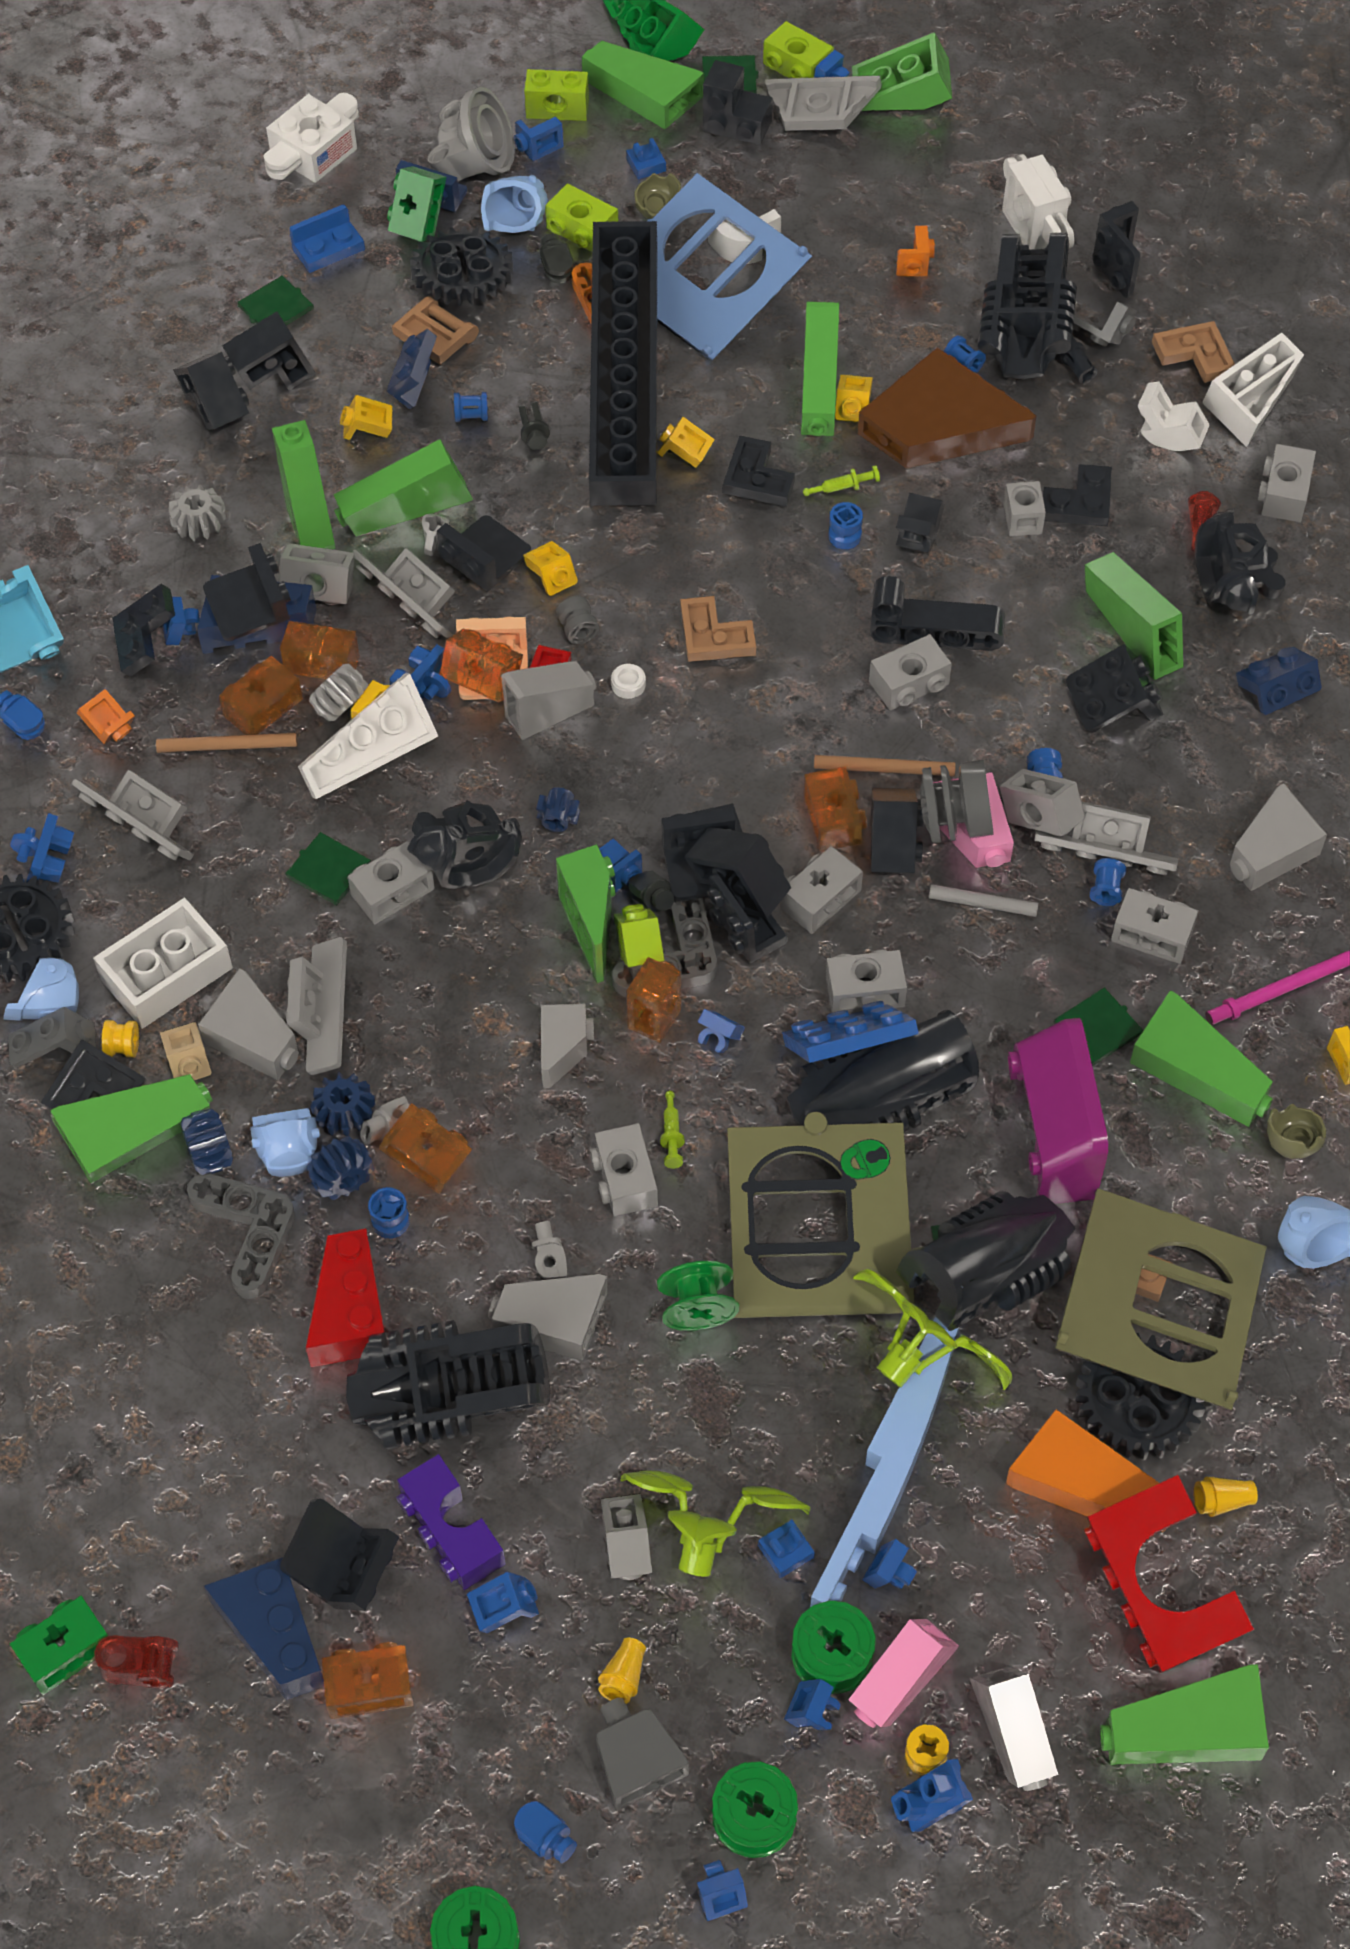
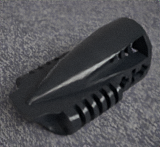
M1067 232L1050 233L1049 244H1047L1045 249H1029L1028 245H1022L1020 234L1002 235L997 280L990 281L984 286L978 349L985 354L995 355L996 360L1001 363L1003 377L1017 379L1042 377L1049 363L1055 359L1056 354H1063L1071 349L1077 286L1074 282L1066 279L1069 254Z
M943 1010L938 1013L937 1017L917 1024L919 1033L917 1035L830 1057L828 1060L816 1061V1065L811 1062L799 1068L802 1080L801 1086L787 1097L794 1121L798 1126H804V1121L808 1114L820 1112L826 1117L827 1125L903 1123L904 1133L909 1131V1125L912 1128L920 1126V1114L965 1095L978 1082L979 1062L966 1028L951 1010ZM960 1056L963 1061L956 1063L955 1059ZM948 1063L949 1067L943 1068V1065Z
M999 1191L970 1209L943 1222L938 1228L939 1238L923 1247L910 1250L902 1258L896 1273L909 1288H914L929 1279L932 1280L939 1288L937 1296L941 1300L935 1316L948 1331H953L996 1305L1006 1311L1013 1310L1028 1299L1035 1297L1038 1293L1067 1278L1072 1272V1262L1065 1249L1067 1247V1239L1074 1233L1076 1228L1064 1211L1045 1195L1031 1198L1022 1196L1014 1198L1009 1192Z
M451 1320L445 1322V1335L440 1323L431 1324V1337L426 1325L418 1326L417 1340L412 1328L403 1329V1342L398 1330L389 1332L388 1341L384 1333L370 1335L369 1342L366 1344L360 1357L357 1370L347 1375L346 1400L354 1424L369 1425L373 1432L382 1439L385 1449L389 1450L401 1447V1435L406 1446L415 1444V1432L420 1444L429 1442L430 1432L434 1441L443 1440L444 1424L445 1432L449 1439L457 1437L458 1425L461 1434L467 1436L472 1434V1418L550 1404L549 1372L539 1331L535 1325L523 1323L459 1334L456 1322Z

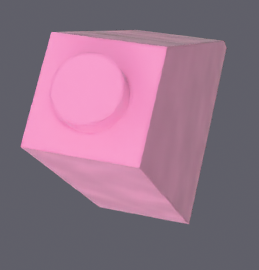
M992 772L986 773L994 835L970 838L965 823L957 824L956 840L952 841L975 868L984 866L997 867L1011 862L1014 841ZM948 825L940 826V830L950 839Z
M910 1619L849 1698V1701L857 1707L854 1713L872 1728L876 1725L880 1727L891 1726L953 1655L959 1645L928 1619Z

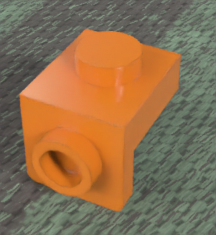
M928 225L915 226L913 249L898 250L897 276H928L929 258H934L935 253L934 239H929Z
M106 689L77 711V714L103 744H106L112 738L116 742L124 738L132 730L130 725L135 717L131 710L126 713Z

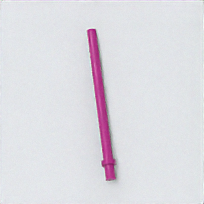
M1350 950L1239 998L1229 997L1223 1000L1222 1005L1206 1011V1019L1210 1025L1228 1018L1235 1020L1241 1016V1012L1350 966Z

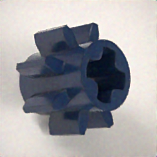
M552 788L548 793V797L539 795L536 806L538 811L536 818L542 820V825L546 829L554 832H563L568 828L569 823L577 825L581 811L579 809L580 801L574 800V794L565 788Z

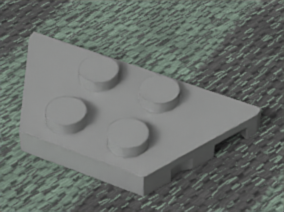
M880 76L765 80L769 97L773 98V105L786 131L846 129L882 86Z

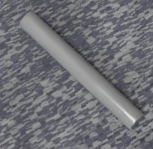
M931 884L929 899L1033 917L1037 915L1039 904L1037 902Z

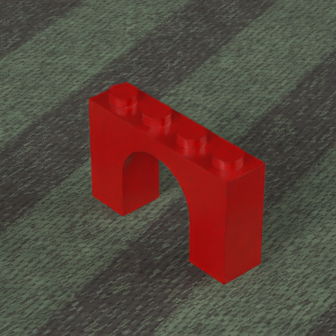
M1179 1475L1088 1516L1087 1520L1090 1526L1084 1529L1093 1551L1096 1552L1101 1549L1108 1562V1565L1102 1567V1570L1112 1590L1120 1587L1127 1603L1120 1607L1130 1628L1133 1629L1138 1626L1146 1641L1140 1644L1139 1647L1149 1668L1157 1665L1160 1673L1254 1630L1235 1591L1196 1609L1174 1612L1158 1607L1151 1602L1138 1584L1135 1565L1142 1545L1153 1535L1183 1522L1197 1513Z

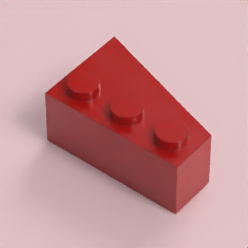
M366 1228L327 1236L306 1344V1352L311 1368L359 1359L366 1344L369 1342L370 1335L385 1334Z

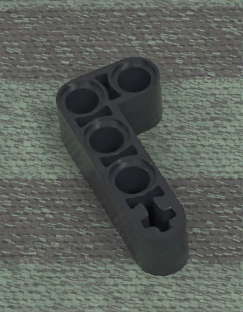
M883 576L874 583L870 635L877 642L907 645L931 634L941 648L993 651L999 649L1004 644L1005 611L996 605L904 599L905 585L901 579L893 576Z

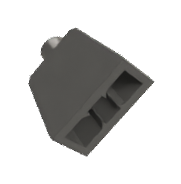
M623 1698L613 1699L601 1707L600 1710L608 1727L596 1734V1744L616 1811L689 1775V1762L650 1709H644L631 1715Z

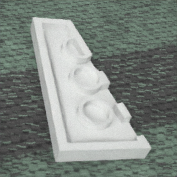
M410 673L403 674L298 766L313 798L318 799L438 737Z

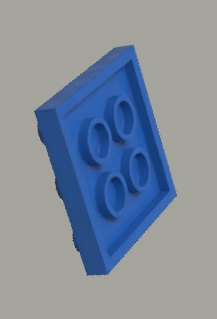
M884 1001L867 1003L862 1006L863 1011L849 1014L848 1010L833 1012L827 1015L826 1021L813 1023V1020L799 1021L791 1025L792 1030L782 1032L785 1046L809 1063L919 1033L916 1019L895 1009L893 1006L884 1005Z

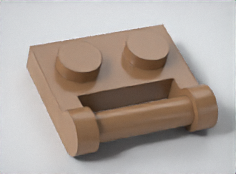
M430 296L421 300L392 325L393 335L404 342L411 335L417 336L427 328L433 332L437 338L429 358L439 365L445 362L465 343H472L479 333L477 326L471 322L465 323L438 306V301ZM430 317L435 318L436 320L440 321L441 323H443L450 329L454 330L455 332L453 333L452 331L448 330L447 328H445L438 322L434 321Z

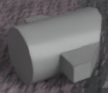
M425 514L423 516L422 529L425 555L440 557L437 530L445 523L449 525V516L443 514Z

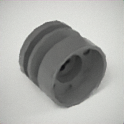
M984 760L960 763L959 780L951 781L946 765L940 766L942 782L939 783L933 782L931 767L922 768L923 777L919 789L924 825L931 835L932 844L941 842L940 826L948 825L950 841L956 840L957 824L965 823L970 838L994 835Z

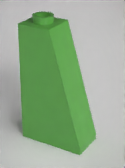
M600 41L582 56V72H588V84L663 129L670 126L703 98L704 73L699 70L605 41Z
M807 302L801 435L834 436L839 303Z
M302 420L272 428L286 508L299 545L331 550L336 549L315 448L306 421Z
M440 439L333 494L339 506L334 509V512L343 528L349 526L355 536L473 500L462 474Z
M1114 552L1084 564L1087 594L1128 648L1136 656L1141 654L1145 658L1151 670V673H1149L1150 677L1156 680L1183 668L1182 612Z
M1170 990L1134 1044L1130 1063L1250 1127L1256 1116L1263 1118L1273 1101V1098L1268 1096L1273 1081L1178 994Z
M189 1074L58 1106L51 1110V1116L55 1126L89 1182L93 1183L181 1133L182 1118L199 1110L210 1109L208 1103L213 1100L203 1082L196 1084Z
M1258 1664L1247 1665L1111 1710L1106 1725L1100 1726L1102 1751H1109L1110 1765L1262 1760L1269 1749Z

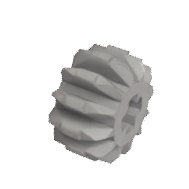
M200 484L196 489L191 490L186 486L185 493L175 492L174 500L169 502L170 524L174 530L178 531L181 538L190 535L193 542L201 536L208 540L209 533L219 534L220 525L225 524L224 501L213 488L204 490Z
M343 664L310 695L309 702L314 707V710L328 722L335 721L364 693L368 683L357 669L355 670L350 664Z

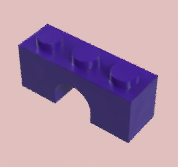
M439 1454L397 1479L400 1495L396 1496L400 1507L408 1518L415 1515L421 1525L417 1529L421 1539L429 1550L436 1547L443 1558L439 1561V1565L451 1583L457 1579L465 1591L506 1565L504 1550L482 1518L462 1528L450 1526L443 1520L447 1511L463 1501L459 1483Z

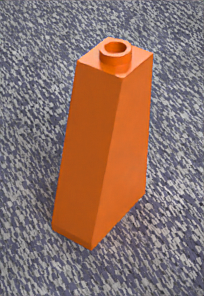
M1057 1409L1011 1465L1006 1479V1484L1013 1489L1087 1517L1159 1484L1154 1478Z

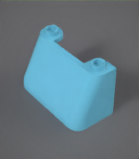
M29 565L12 571L14 578L9 579L6 582L7 585H5L3 580H0V673L38 657L41 660L52 658L60 653L59 647L64 643V638Z

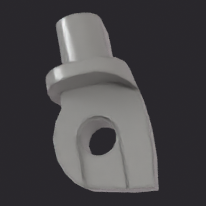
M403 1096L387 1102L373 1113L371 1119L363 1123L360 1136L365 1144H369L377 1139L380 1142H386L391 1138L392 1134H399L408 1130L414 1112L407 1099Z
M550 1221L536 1223L535 1228L538 1240L532 1242L531 1245L533 1250H537L535 1258L537 1272L545 1280L568 1278L565 1252L559 1237H553ZM548 1258L555 1260V1265L551 1268L546 1267L544 1264Z

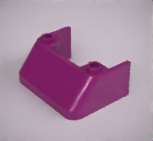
M1080 1018L1064 1019L1015 1043L1013 1051L1008 1052L1010 1080L1018 1079L1019 1081H1024L1036 1138L1034 1152H1029L1028 1155L1031 1175H1037L1039 1181L1036 1196L1045 1195L1055 1204L1093 1200L1097 1188H1100L1108 1156L1107 1130L1083 1023Z

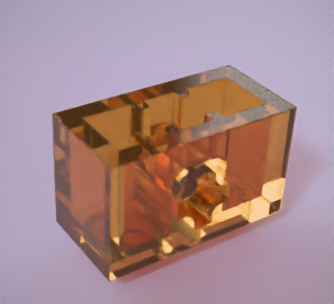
M293 621L288 622L280 646L285 673L320 679H328L343 664H350L356 670L360 657L356 631Z
M463 628L446 640L440 675L451 682L500 703L504 700L501 675L509 671L520 670L523 654L512 650L507 644L489 640L475 630Z
M273 656L253 666L248 674L236 683L227 686L223 693L219 695L223 716L245 735L259 734L303 700L299 678Z
M846 767L804 774L803 795L819 851H826L830 846L837 849L861 844L862 830L867 829V818L864 808L858 809L856 800H859L857 783L855 779H849Z
M647 957L626 991L628 1029L661 1043L681 1011V971H678L672 964L666 961H656Z
M411 1103L385 1135L379 1149L440 1194L465 1163L472 1148L468 1146L467 1140L461 1134L454 1130L448 1131L437 1123L438 1120L432 1112L423 1107L417 1108ZM427 1142L432 1143L433 1147H430L428 1150L422 1147Z
M384 1642L373 1646V1650L356 1652L354 1649H340L331 1653L329 1657L321 1658L326 1707L330 1719L414 1706L409 1659L405 1645L398 1646L394 1642ZM365 1673H372L370 1683L363 1684Z

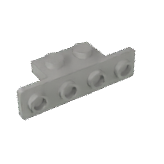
M405 548L384 573L356 549L352 551V553H355L354 558L359 561L355 567L370 580L376 576L381 581L377 587L390 598L394 599L397 595L402 599L403 602L399 606L415 619L420 615L425 620L421 626L431 635L438 638L442 634L450 641L455 637L452 632L434 617L455 590L416 555Z
M128 769L111 798L76 778L71 783V785L81 791L78 796L79 798L96 808L99 803L106 807L105 815L121 825L125 821L134 826L131 830L134 835L150 843L151 839L155 840L160 844L157 850L176 861L179 856L187 860H191L194 856L193 853L169 838L187 807L137 773Z
M1081 801L1085 819L1074 827L1073 835L1054 836L1039 830L1035 833L1034 841L1041 842V847L1047 850L1062 851V847L1076 850V855L1080 857L1097 859V855H1102L1119 860L1126 867H1132L1133 862L1147 865L1146 870L1163 875L1168 874V870L1176 871L1178 865L1177 858L1143 851L1151 816Z
M342 937L314 945L312 947L311 963L303 956L290 960V972L287 979L288 1007L285 1016L287 1025L307 1040L306 1072L310 1075L337 1069L341 1066L347 941Z

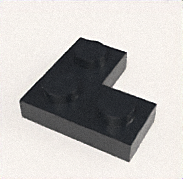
M740 435L722 484V493L787 507L795 483V473L766 467L771 453V442Z
M1079 464L1076 489L1044 487L1043 502L1046 512L1044 521L1108 527L1112 467Z
M163 584L158 585L112 618L120 670L130 677L155 660L151 632L175 616L171 589Z
M81 1039L42 1099L41 1104L52 1110L58 1106L90 1099L94 1092L103 1096L144 1085L147 1079Z

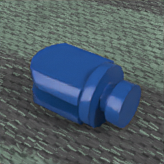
M8 690L0 694V718L3 720L2 722L24 740H31L40 736L45 727L42 710L21 694L13 695Z
M533 1801L519 1809L514 1821L518 1838L540 1858L544 1857L548 1860L554 1857L562 1864L576 1850L577 1842L569 1837L570 1828L563 1819L546 1805Z

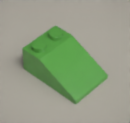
M935 32L852 66V76H880L881 89L862 111L925 110L952 99L949 58Z
M596 844L557 857L556 868L559 899L596 982L600 983L604 981L612 915L611 897L616 896L611 880L615 876L611 860L608 856H602Z

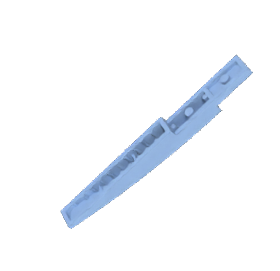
M935 1316L933 1321L942 1326L953 1340H956L959 1327L953 1331H948ZM927 1333L919 1347V1350L923 1353L919 1361H923L946 1345L933 1334ZM953 1351L927 1366L920 1375L914 1372L903 1387H899L867 1450L865 1465L874 1469L875 1472L811 1596L810 1607L826 1601L841 1602L847 1589V1585L842 1582L848 1570L856 1572L865 1550L875 1555L900 1502L924 1443Z

